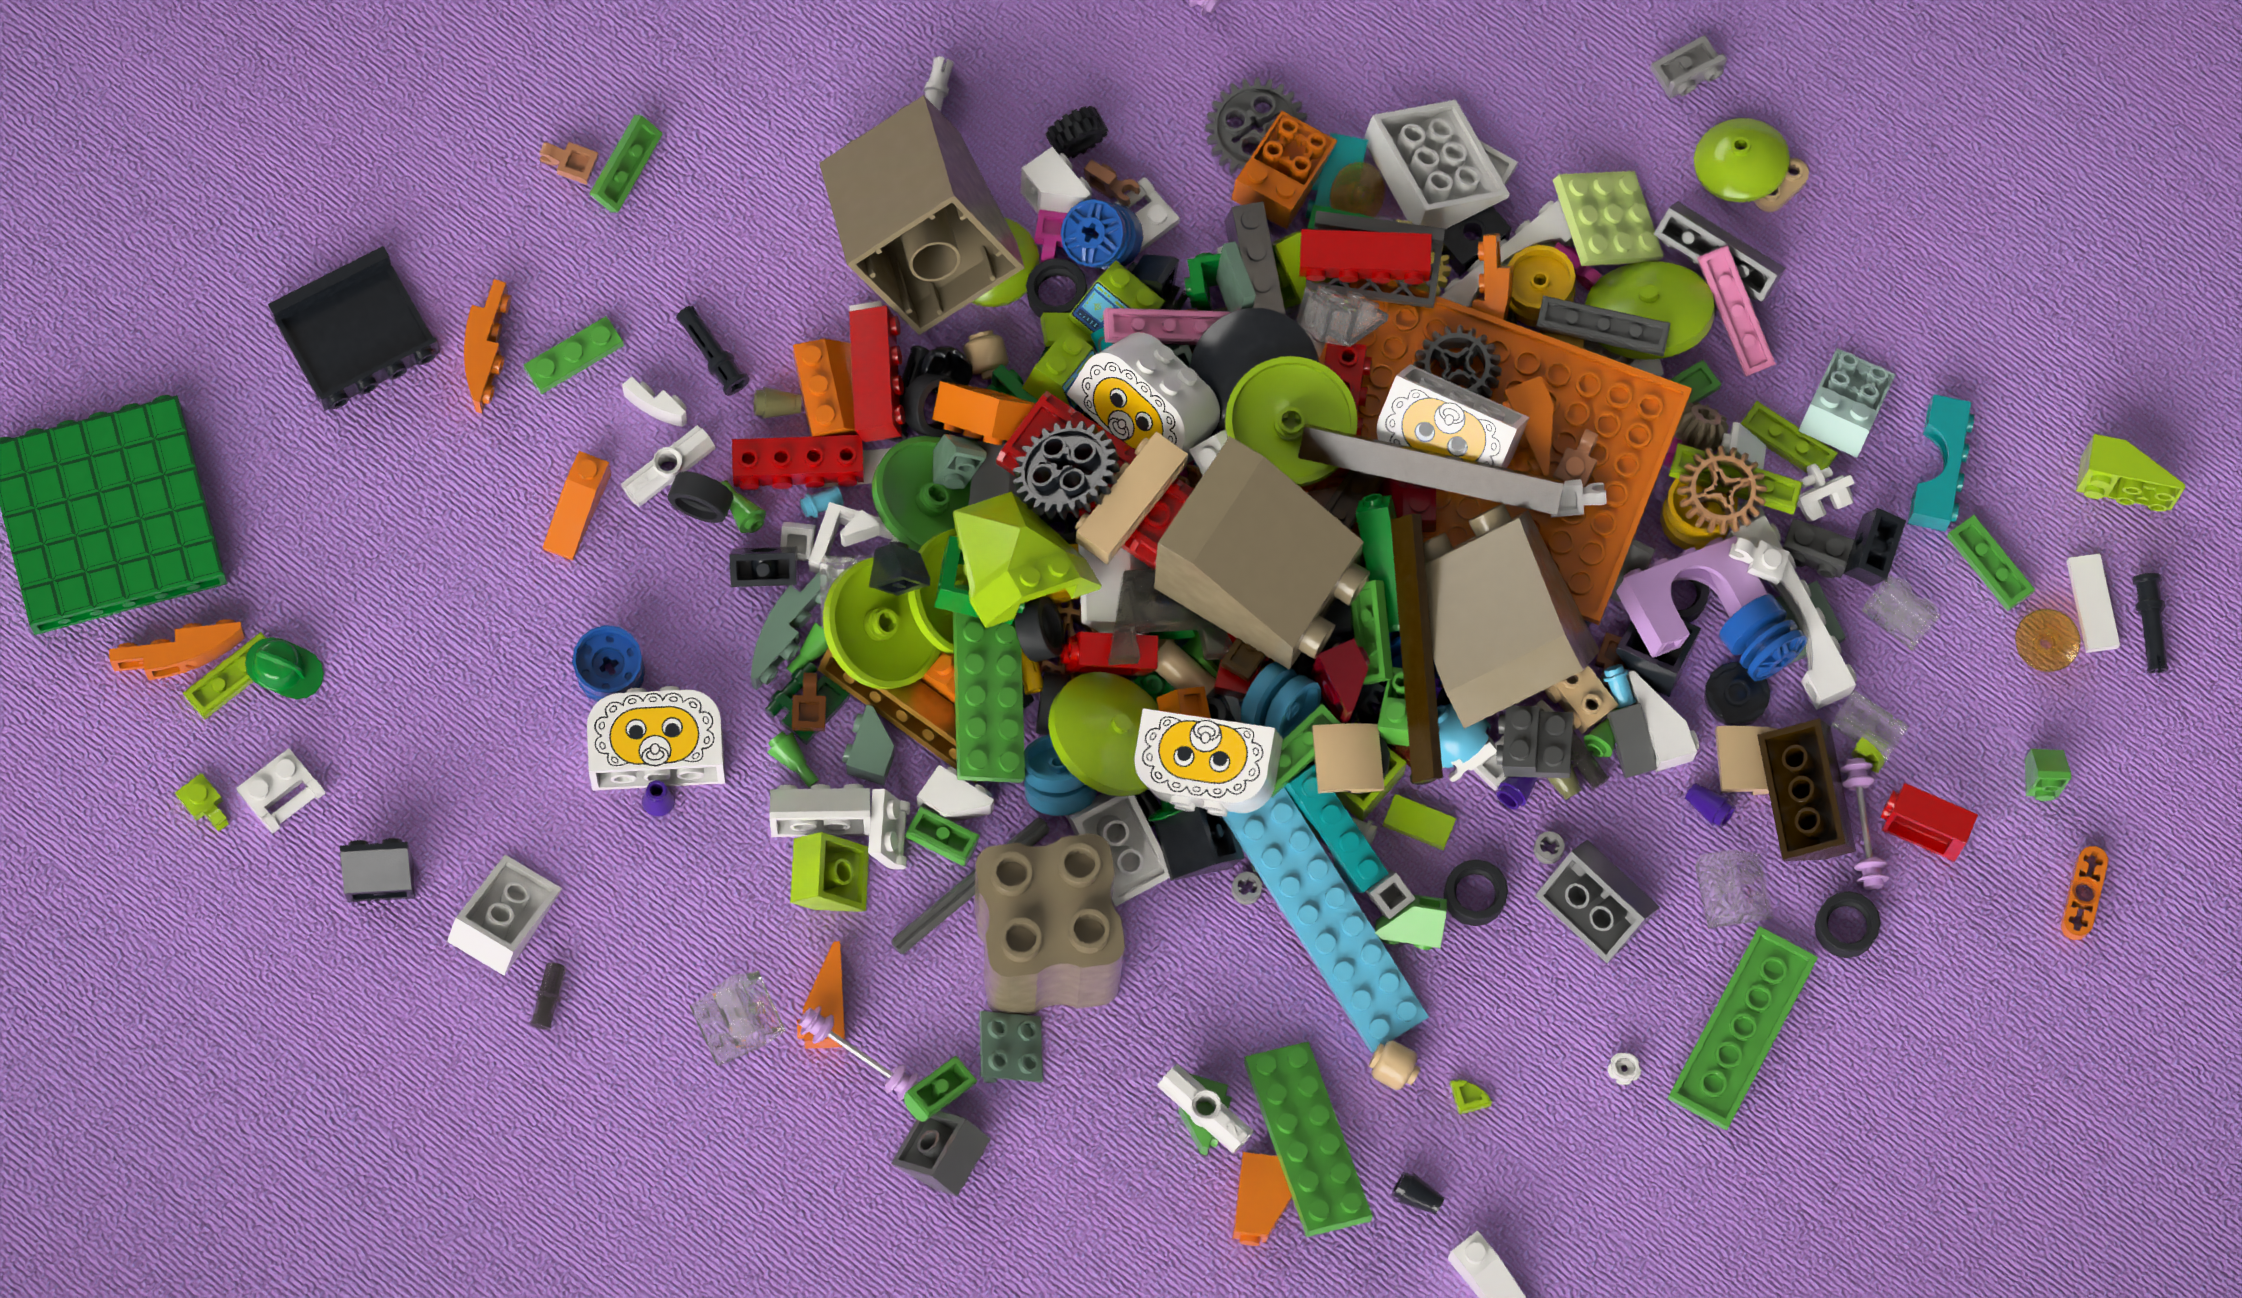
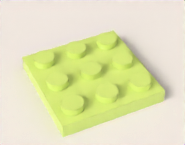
M1635 171L1559 174L1553 179L1581 266L1659 261L1664 257L1658 237L1653 235L1655 229Z

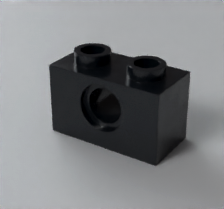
M1491 206L1445 229L1441 256L1449 255L1448 264L1460 277L1478 260V242L1483 241L1484 235L1500 234V241L1503 239L1509 241L1512 228L1495 208ZM1473 232L1478 235L1479 239L1469 240L1464 234Z
M798 546L732 549L729 554L731 587L797 585Z

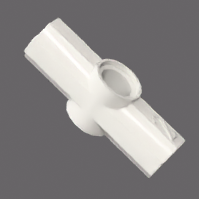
M697 425L670 447L659 449L655 453L653 460L621 483V487L628 498L640 507L666 486L672 485L675 476L679 472L689 470L715 450V445L704 429ZM665 462H673L677 465L671 471H665L660 468Z
M1176 1064L1158 1084L1159 1089L1190 1115L1194 1124L1204 1127L1233 1154L1242 1147L1253 1133V1130L1220 1101L1216 1093L1203 1087L1180 1065ZM1201 1102H1208L1214 1107L1215 1111L1210 1115H1202L1197 1111L1196 1106Z

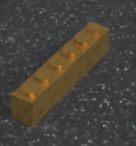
M829 647L827 648L818 671L864 704L873 706L879 715L957 770L954 704L920 680L896 689H876L865 686L851 678L838 665Z

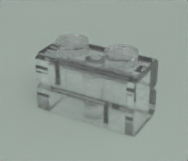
M1889 575L1887 580H1884L1866 601L1862 611L1911 651H1914L1934 628L1941 615L1937 613L1938 608L1932 601L1927 598H1922L1921 600L1911 592L1912 587L1906 580L1900 577L1895 579Z
M1855 690L1846 700L1831 725L1856 743H1858L1861 737L1865 738L1879 750L1885 762L1889 759L1909 728L1907 724L1899 719H1894L1892 714Z

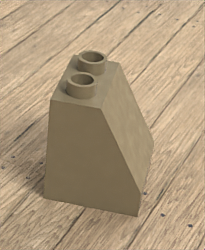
M924 95L911 104L902 107L894 115L857 139L850 141L842 149L819 163L847 265L918 335L1025 268L1018 244L960 132Z
M1229 436L1158 542L1154 588L1290 670L1301 652L1313 659L1317 658L1335 628V624L1324 618L1336 599L1350 606L1363 589L1370 571L1359 565L1364 541L1268 459Z
M1504 503L1469 520L1468 522L1476 536L1454 547L1451 545L1445 532L1423 542L1433 660L1445 692L1464 729L1583 671L1600 652L1531 514L1527 510L1511 518Z

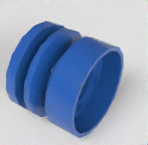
M1096 199L1081 201L1072 207L1063 219L1061 228L1062 246L1068 256L1080 265L1107 270L1116 260L1125 267L1134 261L1141 250L1143 242L1142 224L1137 215L1124 205ZM1094 230L1099 233L1098 238L1093 234Z
M1772 594L1758 597L1743 606L1724 624L1719 633V638L1733 655L1742 654L1739 663L1745 669H1748L1747 673L1754 681H1761L1771 677L1786 667L1801 653L1808 640L1801 630H1797L1798 626L1793 620L1784 621L1787 612Z
M604 625L592 628L581 636L574 648L572 663L579 686L588 698L598 702L608 695L626 693L628 689L640 688L642 686L645 666L639 644L629 632L620 627ZM609 663L612 667H615V673L611 675L605 670V665Z

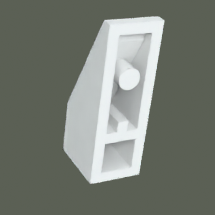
M1635 671L1628 672L1629 674L1626 677L1633 697L1636 700L1632 705L1641 704L1657 767L1655 771L1658 772L1693 761L1697 749H1699V741L1695 731H1690L1686 720Z
M1478 1230L1450 1252L1448 1260L1479 1298H1526L1500 1257Z

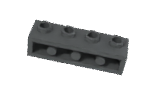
M1678 201L1669 207L1653 234L1660 238L1661 242L1669 248L1678 249L1686 254L1688 259L1699 265L1697 257L1728 245L1748 297L1760 300L1761 302L1771 294L1786 269Z

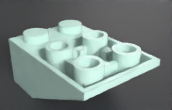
M1837 348L1798 431L1857 458L1896 374Z

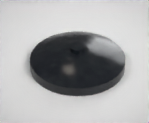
M1246 308L1223 316L1203 333L1194 349L1190 368L1213 390L1220 407L1218 428L1225 430L1226 409L1233 389L1239 380L1255 366L1274 358L1287 356L1308 358L1320 363L1314 343L1296 321L1274 310Z

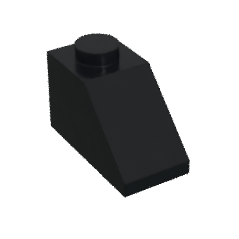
M1144 254L1138 263L1132 262L1127 270L1165 301L1175 287L1179 259L1174 256Z
M892 541L889 542V545L875 549L869 587L898 596L930 586L931 578L921 554L908 549L909 546L907 544Z

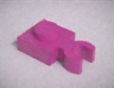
M1558 242L1554 248L1566 254L1573 264L1576 280L1590 291L1602 275L1591 267L1581 266L1577 251L1570 246H1563Z

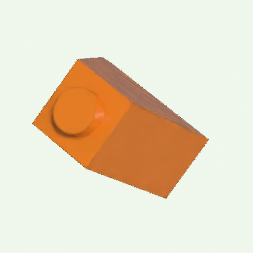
M1243 1152L1232 1237L1240 1239V1244L1258 1246L1260 1242H1266L1293 1199L1277 1156Z

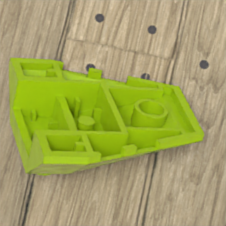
M1012 492L954 510L953 518L959 549H962L964 558V574L967 576L970 589L968 593L970 603L985 628L1015 619L1019 605L1063 589H1066L1073 599L1101 589L1102 585L1087 560L1037 514L1029 510L1026 504Z

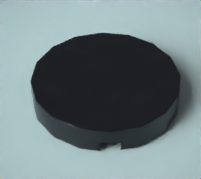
M1730 662L1718 667L1712 672L1705 685L1704 700L1708 711L1716 720L1727 726L1753 724L1762 717L1770 699V688L1767 679L1754 681L1747 673L1748 669H1745L1739 662Z

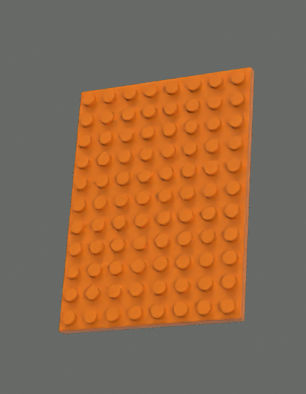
M1358 279L1356 282H1351L1349 287L1359 289L1367 281L1365 279ZM1395 280L1385 284L1376 283L1380 290L1385 293H1392L1400 287ZM1411 286L1408 287L1415 297H1429L1428 292ZM1436 295L1434 309L1345 296L1327 340L1366 345V356L1372 357L1370 376L1364 375L1362 387H1368L1366 406H1359L1358 417L1363 418L1361 436L1378 440L1377 422L1394 379L1407 366L1419 361L1416 358V352L1420 349L1425 350L1422 342L1425 339L1433 342L1432 333L1434 331L1444 336V328L1446 326L1450 327L1452 333H1457L1459 325L1463 326L1464 334H1468L1469 330L1474 327L1476 329L1475 338L1485 334L1487 336L1485 345L1494 343L1496 350L1493 354L1500 355L1501 361L1496 365L1502 368L1501 376L1496 377L1499 380L1498 388H1490L1493 392L1490 400L1501 404L1504 402V391L1541 375L1554 403L1549 478H1553L1566 448L1569 447L1577 450L1586 429L1598 434V441L1590 455L1591 458L1597 460V465L1587 485L1604 483L1607 504L1584 505L1583 515L1552 518L1549 513L1505 504L1511 518L1527 510L1529 511L1583 619L1600 625L1692 393V388ZM1327 340L1322 350V353L1319 357L1320 363L1323 365L1325 361ZM1453 348L1448 350L1453 353L1461 352L1463 349ZM1475 356L1471 368L1475 371V376L1481 379L1484 373V366L1481 360ZM1434 359L1430 367L1431 373L1441 378L1444 370L1439 366L1440 362ZM1460 366L1457 369L1463 371V366ZM1452 367V372H1455L1457 369ZM1518 445L1507 468L1531 473L1527 460L1531 458L1527 449L1521 450ZM1328 476L1317 483L1300 488L1307 493L1309 491L1336 487L1341 484L1344 478ZM1436 489V532H1422L1423 542L1445 532L1451 545L1454 547L1476 536L1468 522L1469 520L1502 503ZM1356 522L1351 531L1360 537L1358 523Z

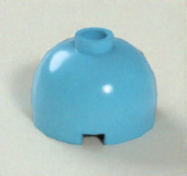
M1451 703L1437 707L1442 767H1454L1451 762L1458 759L1465 763L1475 756L1486 744L1489 738L1486 734V729H1491V725L1486 719H1483L1464 729Z

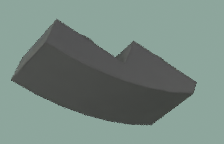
M1641 704L1609 712L1607 716L1617 744L1615 750L1624 778L1627 779L1656 770L1654 751Z

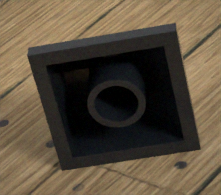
M1631 620L1617 646V654L1628 669L1635 671L1654 691L1670 697L1685 668L1701 628L1683 620L1690 635L1682 646L1652 658Z

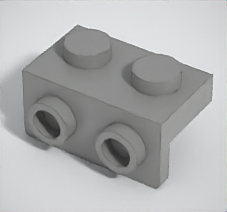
M1704 35L1653 62L1650 70L1671 99L1678 94L1680 96L1689 94L1697 87V84L1704 80L1711 82L1717 79L1723 73L1727 58L1724 53L1718 55Z

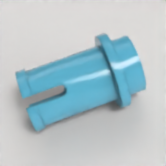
M837 485L813 495L806 493L805 498L800 499L804 515L806 517L812 516L813 518H817L818 513L826 511L829 502L841 506L844 505L842 494Z
M1622 664L1605 669L1603 680L1608 682L1612 696L1619 705L1617 708H1623L1635 703L1636 700L1633 697L1626 677L1629 674L1628 670L1624 669Z

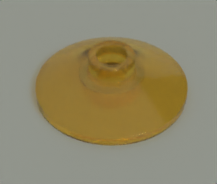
M1354 162L1345 166L1337 174L1331 187L1330 201L1332 208L1351 213H1360L1374 218L1380 211L1385 196L1384 181L1380 172L1374 166L1364 162Z
M2039 609L2029 613L2021 620L2015 633V645L2020 657L2029 666L2039 671L2055 672L2066 668L2075 660L2080 649V634L2075 623L2064 613L2053 609ZM2040 641H2049L2051 647L2048 649L2043 648Z

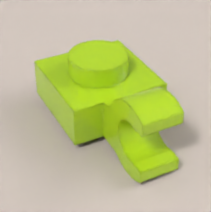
M202 773L175 792L176 797L196 821L205 815L218 832L229 825L226 820L227 818L217 807V805L223 802L222 797Z

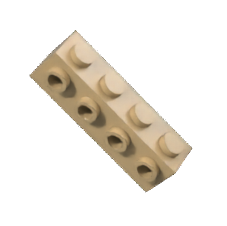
M1157 431L1150 440L1145 437L1135 450L1137 456L1131 464L1125 462L1121 466L1120 472H1117L1115 475L1117 483L1110 489L1112 493L1110 495L1101 493L1102 504L1095 503L1097 506L1091 514L1084 513L1075 526L1077 530L1076 543L1107 565L1187 465L1188 454Z
M1589 665L1583 671L1544 690L1553 703L1556 704L1558 702L1565 712L1574 713V730L1578 728L1581 734H1584L1607 717L1609 712L1614 711L1619 706Z

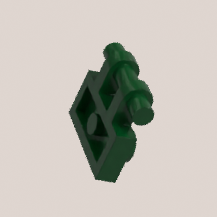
M810 661L801 670L796 669L791 675L792 680L781 691L777 690L771 696L772 701L765 708V711L773 718L782 709L788 712L781 720L782 725L790 732H793L806 745L819 731L792 730L793 700L791 699L793 695L803 688L804 673H816L818 671L817 667ZM825 675L818 680L817 696H826V725L850 699V693Z

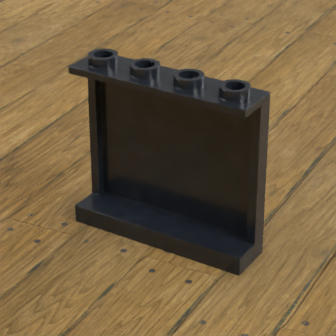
M384 246L268 304L271 317L324 411L330 408L338 409L357 394L370 393L377 388L379 383L389 378L391 380L403 376L407 369L417 364H427L436 357V354L440 353L436 338L432 337L391 265L390 257Z

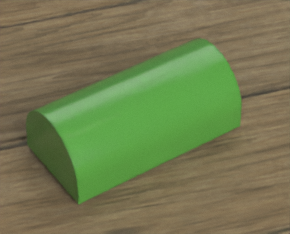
M922 806L919 808L905 834V838L964 867L972 857L980 835Z
M954 1056L907 1090L904 1095V1102L909 1112L917 1120L924 1122L973 1087L978 1080L959 1058Z

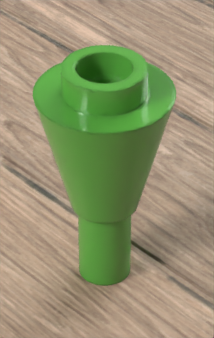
M727 480L722 481L721 483L733 493L734 499L730 510L741 533H754L758 531L764 524L766 511L741 494H738Z
M814 622L799 651L800 653L786 668L792 674L797 668L801 670L808 661L813 662L825 654L828 644L824 634L823 623L819 626Z
M1608 717L1584 737L1586 749L1590 754L1598 758L1610 757L1616 743Z
M782 731L768 743L771 749L767 753L791 771L796 772L809 788L819 780L806 764L807 761L793 732L786 735Z

